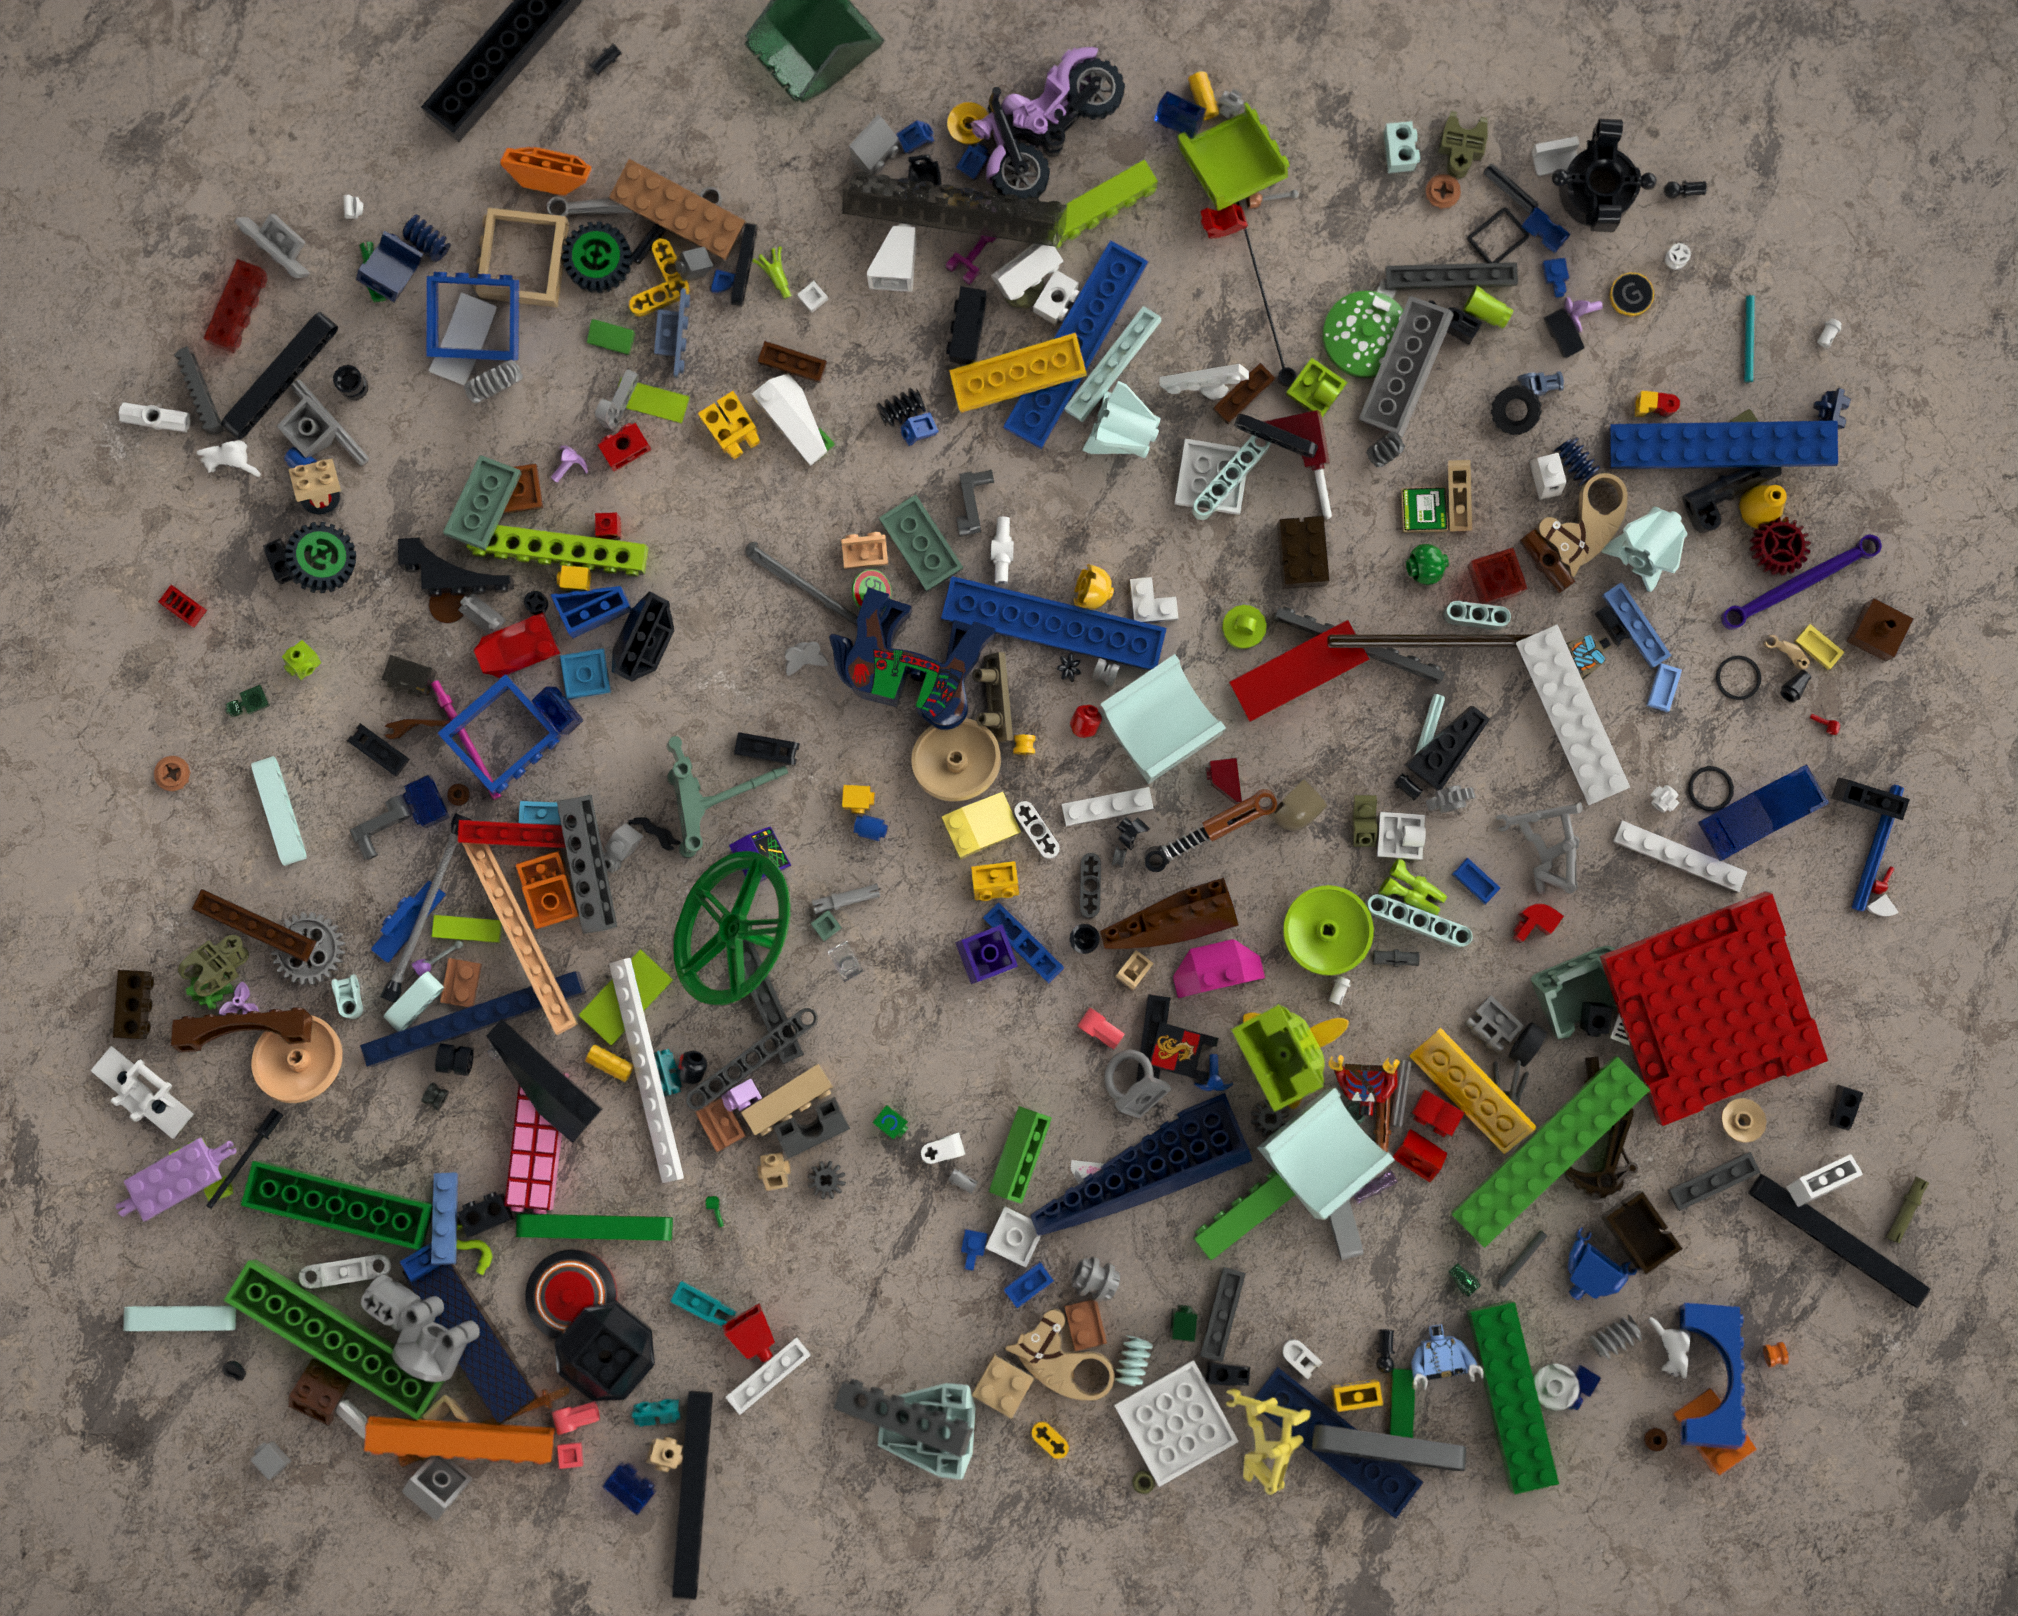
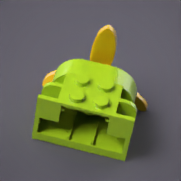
M1278 1004L1261 1014L1255 1012L1244 1014V1023L1231 1030L1274 1112L1287 1105L1291 1109H1296L1303 1097L1323 1087L1325 1062L1320 1048L1341 1036L1346 1031L1349 1021L1345 1018H1332L1309 1028L1302 1017L1289 1012L1287 1008Z

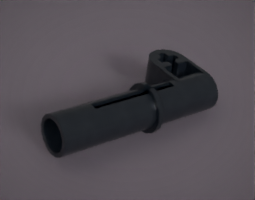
M1744 467L1727 476L1720 475L1716 481L1684 494L1682 501L1695 530L1700 533H1706L1718 528L1721 524V515L1716 504L1725 500L1731 501L1734 499V496L1780 476L1782 473L1781 467ZM1752 474L1753 476L1752 479L1721 493H1715V490ZM1707 509L1708 513L1699 516L1698 512ZM1706 518L1709 519L1707 524L1704 521Z

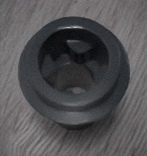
M1800 670L1797 675L1782 685L1781 696L1791 703L1800 700L1811 679V675L1805 670Z

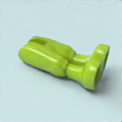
M1398 858L1393 863L1389 875L1408 883L1413 890L1407 889L1391 877H1387L1381 884L1378 894L1386 897L1390 894L1402 896L1407 905L1437 916L1441 909L1425 899L1427 896H1430L1433 900L1444 904L1448 896L1426 881L1425 877H1414L1406 869L1404 860Z

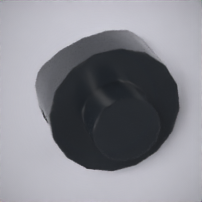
M1125 817L1116 827L1122 832L1118 840L1130 851L1134 848L1137 834L1150 830L1138 817L1133 822Z
M1090 924L1077 925L1073 928L1069 937L1071 947L1079 954L1092 953L1100 941L1098 930Z

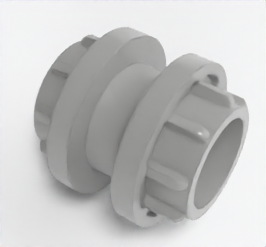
M1095 1257L1081 1259L1074 1270L1071 1281L1072 1286L1077 1289V1293L1085 1296L1088 1292H1091L1092 1300L1098 1303L1102 1300H1111L1120 1282V1275L1118 1271H1115V1266L1107 1263L1102 1268L1099 1266V1259Z

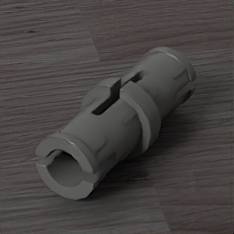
M1394 949L1393 951H1373V965L1386 964L1393 965V967H1399V965L1419 966V952H1400L1399 949Z

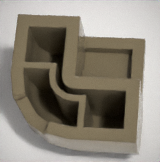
M1303 779L1281 801L1275 811L1268 816L1285 830H1302L1327 807V804L1315 789Z

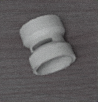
M1099 658L1091 679L1103 680L1107 685L1113 686L1120 666L1108 664L1106 660Z

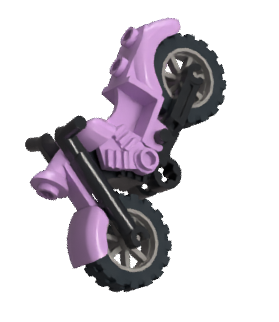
M1082 47L1074 48L1072 51L1070 49L1067 50L1062 56V62L1059 66L1054 65L1048 72L1045 90L1035 100H1029L1018 94H1010L1005 97L1000 105L1001 89L994 87L987 108L989 114L982 120L971 122L972 132L980 139L989 140L990 132L992 131L997 148L989 158L986 168L987 184L993 185L994 190L996 189L998 191L997 194L1001 198L1003 196L1005 201L1009 203L1012 201L1017 205H1021V203L1029 204L1032 200H1037L1045 192L1050 175L1049 163L1043 157V153L1040 150L1037 151L1035 147L1039 148V146H1042L1043 152L1047 156L1057 157L1063 149L1066 137L1065 132L1080 117H1090V120H1096V118L1104 119L1107 115L1111 116L1119 108L1125 90L1123 75L1119 74V69L1115 65H1110L1111 62L1107 60L1105 62L1100 61V58H1096L1098 48ZM1107 81L1110 87H1102V84ZM1101 92H1111L1110 97L1106 100ZM1098 97L1102 101L1100 103H1094L1097 101ZM1017 138L1026 141L1030 146H1026L1025 143L1017 145ZM1030 165L1035 168L1036 172H1028ZM1004 170L1011 171L1012 175L1005 177ZM1026 177H1036L1031 185ZM1012 180L1015 187L1009 184L1008 181ZM1021 182L1027 186L1025 188H1018Z

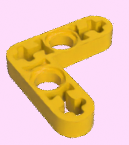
M657 239L652 244V252L666 282L641 292L630 299L629 307L635 316L642 317L680 301L681 293L676 290L677 284L685 286L683 288H686V294L690 292L688 282L682 280L677 270L674 274H667L665 272V267L668 264L675 265L677 259L671 244L666 239ZM661 245L666 248L665 251L668 258L665 260L662 253L657 252ZM667 288H669L670 291H673L671 292L673 297L670 298L669 293L666 290ZM655 293H665L664 301H654ZM649 296L650 301L653 304L652 306H650L649 303H646L648 302L646 297ZM640 301V303L643 304L642 310L634 308L637 306L636 302Z

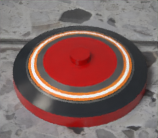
M578 1249L562 1250L543 1259L532 1271L525 1292L526 1308L531 1320L541 1332L553 1339H557L584 1306L617 1300V1285L609 1267L596 1255Z

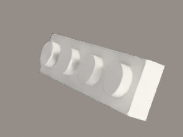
M1149 787L1062 804L1066 826L1154 809Z
M796 1337L729 1393L726 1399L739 1415L742 1414L811 1356V1354Z

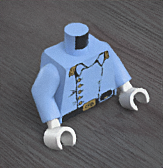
M1442 1324L1429 1326L1431 1339L1421 1341V1346L1416 1348L1411 1361L1413 1377L1415 1378L1413 1382L1414 1390H1417V1383H1422L1424 1390H1426L1428 1380L1467 1374V1370H1469L1471 1381H1475L1473 1373H1479L1481 1378H1483V1369L1477 1366L1472 1352L1461 1340L1453 1336L1444 1337Z

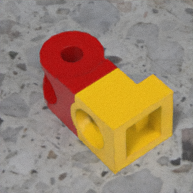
M1641 390L1636 395L1634 417L1643 418L1648 412L1669 417L1679 409L1680 400L1673 394Z

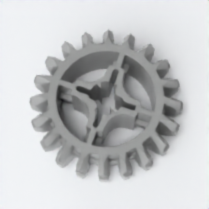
M509 360L465 383V393L472 403H479L522 380L523 375L519 365L514 360Z

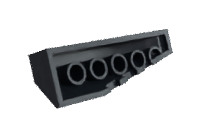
M503 1019L486 1035L537 1112L570 1142L574 1143L600 1114L603 1108Z

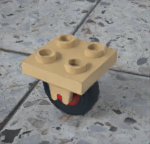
M332 458L289 469L297 502L300 501L305 510L319 515L331 512L338 506L341 488Z

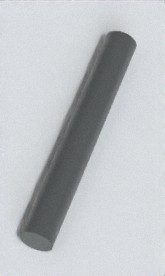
M1540 1230L1498 1280L1497 1283L1503 1288L1506 1287L1548 1237L1543 1231Z

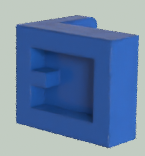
M918 120L896 133L905 153L908 154L926 142L931 144L935 141L930 125Z
M979 143L977 145H969L956 168L973 180L976 179L991 156L987 153L989 150Z
M930 412L908 418L900 427L901 435L906 440L908 446L913 445L917 440L935 436L939 432Z

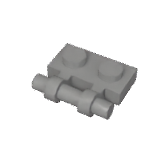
M1491 995L1475 1011L1481 1019L1476 1023L1469 1017L1464 1023L1470 1028V1032L1474 1036L1477 1035L1485 1042V1046L1489 1050L1492 1049L1497 1054L1504 1048L1498 1041L1503 1038L1506 1042L1510 1043L1524 1027L1520 1021ZM1486 1024L1496 1032L1493 1036H1490L1483 1029Z

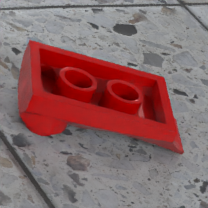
M544 612L481 637L480 642L473 649L483 674H489L497 678H502L505 674H512L561 654Z

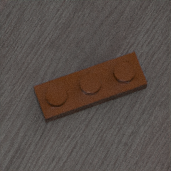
M764 341L758 358L759 364L817 383H821L827 366L826 360Z
M1259 363L1249 373V380H1243L1238 383L1214 406L1213 410L1229 425L1276 378Z

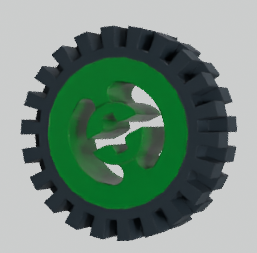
M599 221L594 225L592 222H587L588 226L586 227L582 224L578 226V231L574 229L571 232V238L567 237L565 240L567 244L563 245V265L569 277L581 289L584 290L586 288L588 292L592 293L593 290H596L598 293H603L602 290L605 289L607 292L612 291L611 287H619V282L621 280L624 282L627 279L625 275L631 271L632 252L625 236L616 227L612 228L611 224L606 223V225H603ZM596 244H602L609 247L612 251L611 253L607 254L604 248L599 245V253L601 257L597 258L596 263L594 260V258L598 256ZM585 261H588L590 266L594 269L597 264L599 270H590L583 265V263Z
M312 522L308 527L305 524L301 526V530L297 529L293 536H290L284 554L285 569L288 568L287 574L289 577L293 576V582L296 585L300 583L302 584V589L306 590V587L311 589L310 592L313 593L316 590H320V593H325L326 590L333 592L336 587L339 589L343 587V584L347 583L350 576H352L356 564L355 545L353 542L350 543L349 535L344 536V530L341 528L339 530L334 529L335 525L330 524V527L325 526L326 522H320V525ZM306 551H309L311 553L309 563L311 564L314 562L313 567H311L305 560L304 553ZM331 551L334 553L336 557L335 564L330 563L332 556Z

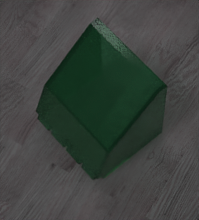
M770 0L746 33L747 41L744 45L754 56L761 55L757 57V60L768 72L774 70L771 75L782 88L789 87L785 91L794 102L800 100L804 103L830 89L881 47L885 39L850 0Z

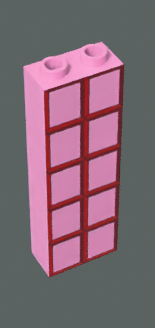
M519 1084L504 1206H511L510 1211L524 1212V1208H531L533 1213L547 1214V1210H553L562 1134L537 1112Z

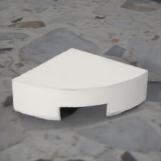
M1886 894L1881 895L1866 906L1869 912L1878 916H1892L1898 913V910Z

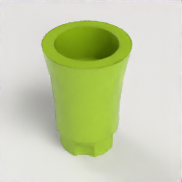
M1477 285L1471 292L1462 310L1470 316L1486 321L1493 326L1497 325L1502 329L1507 325L1513 313V309L1507 307L1505 303L1492 297Z

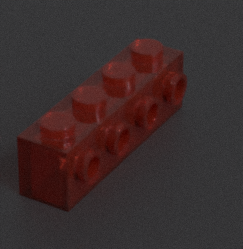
M240 259L236 260L203 338L210 345L234 353L236 348H239L241 345L244 328L249 326L250 314L253 308H256L258 305V295L261 288L263 289L267 283V273L261 267Z

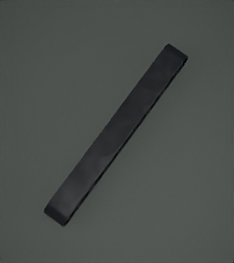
M1760 1174L1750 1188L1748 1194L1911 1306L1919 1309L1931 1289L1807 1203L1798 1207L1789 1191L1767 1176Z
M690 1390L688 1394L672 1598L696 1600L713 1392Z

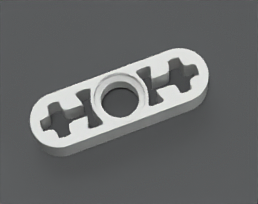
M1027 801L1018 803L1014 810L1015 817L1039 853L1046 859L1055 858L1059 853V844L1031 803ZM1022 806L1030 808L1028 814L1031 819L1034 816L1037 818V820L1031 821L1028 826L1024 824L1028 822L1027 818L1024 815H1019L1021 812L1020 807ZM1034 824H1040L1043 827L1044 831L1041 836L1036 837L1031 834L1030 829ZM1048 834L1050 838H1047L1046 841L1049 845H1055L1054 853H1044L1043 850L1046 848L1044 843L1041 842L1039 845L1036 841L1042 840Z

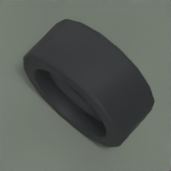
M1533 1022L1528 1024L1514 1043L1509 1053V1058L1515 1062L1520 1060L1521 1066L1525 1067L1540 1049L1547 1032Z

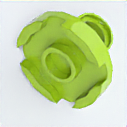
M1239 605L1232 608L1223 619L1222 632L1230 645L1237 649L1246 650L1261 642L1266 634L1267 625L1265 617L1260 610L1250 605Z

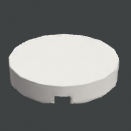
M1560 1364L1547 1365L1541 1368L1535 1375L1534 1381L1539 1402L1545 1408L1554 1411L1565 1410L1572 1406L1578 1398L1580 1390L1578 1379L1573 1371L1566 1366Z

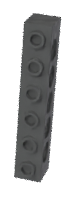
M592 795L557 801L582 932L584 934L618 927Z
M856 1379L842 1382L833 1409L955 1456L961 1457L966 1454L974 1429L968 1426L967 1421L955 1418V1421L946 1418L947 1414L941 1411L934 1410L932 1413L925 1410L926 1406L913 1402L911 1405L904 1402L905 1398L892 1394V1397L885 1395L884 1390L873 1386L871 1389L863 1386V1382ZM861 1394L866 1397L865 1406H861L859 1403V1396ZM881 1402L887 1406L886 1414H882L879 1410ZM902 1410L908 1414L907 1422H903L900 1418ZM923 1418L929 1422L928 1430H924L921 1426ZM944 1426L950 1429L949 1438H945L942 1434Z

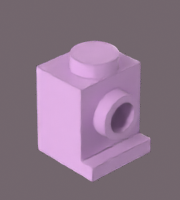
M752 1079L730 1089L721 1096L725 1108L730 1112L736 1108L741 1111L762 1098Z

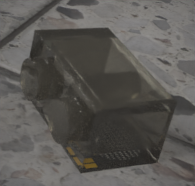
M390 655L381 680L388 683L387 687L400 691V688L408 690L407 694L420 698L421 695L429 696L432 687L431 683L434 682L437 671L433 668Z

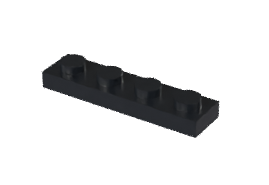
M1148 994L1140 1052L1148 1059L1150 1058L1159 1022L1167 1024L1170 997ZM1138 1062L1136 1083L1145 1076L1140 1062ZM1153 1067L1154 1078H1160L1161 1069Z

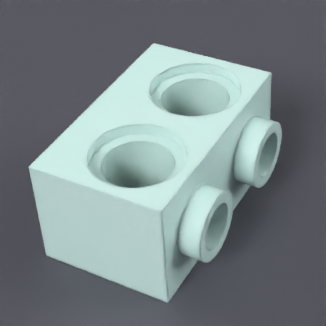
M1412 121L1386 124L1383 133L1388 173L1414 171L1417 163L1420 162L1419 150L1415 149L1417 129H1413ZM1401 133L1405 135L1406 139L1400 140L1396 134ZM1404 154L1409 160L1403 161L1398 155Z

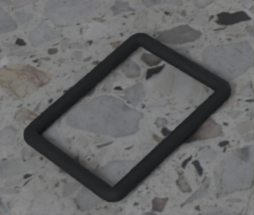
M1504 207L1472 232L1467 239L1487 263H1499L1526 241L1530 235L1528 231L1521 227L1522 224L1510 210ZM1505 212L1525 236L1492 262L1472 238Z

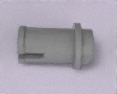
M954 1168L948 1178L951 1185L955 1184L969 1192V1194H972L978 1183L977 1180L975 1181L962 1173L961 1169L957 1170Z

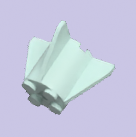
M1118 381L1112 393L1107 391L1104 394L1102 406L1097 415V423H1094L1092 432L1082 451L1090 454H1135L1145 459L1149 452L1150 446L1148 445L1150 441L1154 442L1159 430L1157 427L1161 418L1155 416L1126 384Z
M1654 506L1647 515L1628 523L1623 529L1624 533L1611 540L1601 552L1620 558L1626 566L1628 563L1633 566L1632 571L1642 577L1647 591L1652 592L1657 585L1662 570L1675 573L1679 568L1684 539L1688 534L1680 522L1682 518L1678 513L1674 511L1669 513Z

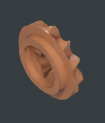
M1436 175L1427 184V199H1429L1432 206H1437L1440 209L1450 208L1460 198V185L1450 175ZM1443 184H1445V191L1449 192V194H1446L1445 197L1441 199V193L1437 191H1440Z
M167 756L161 759L154 770L156 783L167 791L174 792L183 789L185 784L189 782L191 774L189 764L178 756ZM169 767L173 770H178L176 773L177 780L172 777L167 778L170 775Z

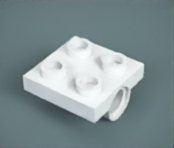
M1379 812L1377 857L1422 860L1426 829L1424 827L1425 815Z

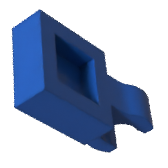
M1558 258L1543 261L1542 266L1546 284L1553 283L1555 298L1564 297V293L1567 292L1565 281L1569 279L1566 259Z
M965 1229L961 1252L968 1253L965 1269L973 1271L976 1255H984L988 1234Z

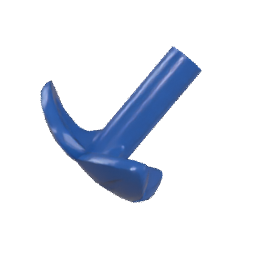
M1210 1054V1078L1207 1084L1194 1082V1085L1199 1089L1209 1092L1212 1090L1223 1091L1232 1087L1233 1082L1223 1084V1080L1219 1075L1218 1054Z

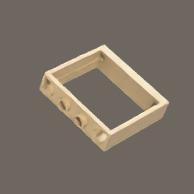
M488 208L487 215L483 216V228H485L484 236L480 237V249H482L481 257L477 258L478 274H488L496 219L556 226L547 292L543 294L519 291V303L558 308L564 266L562 254H564L563 245L567 244L565 240L568 237L569 231L567 218L565 216ZM474 285V291H476L480 299L510 302L509 289Z

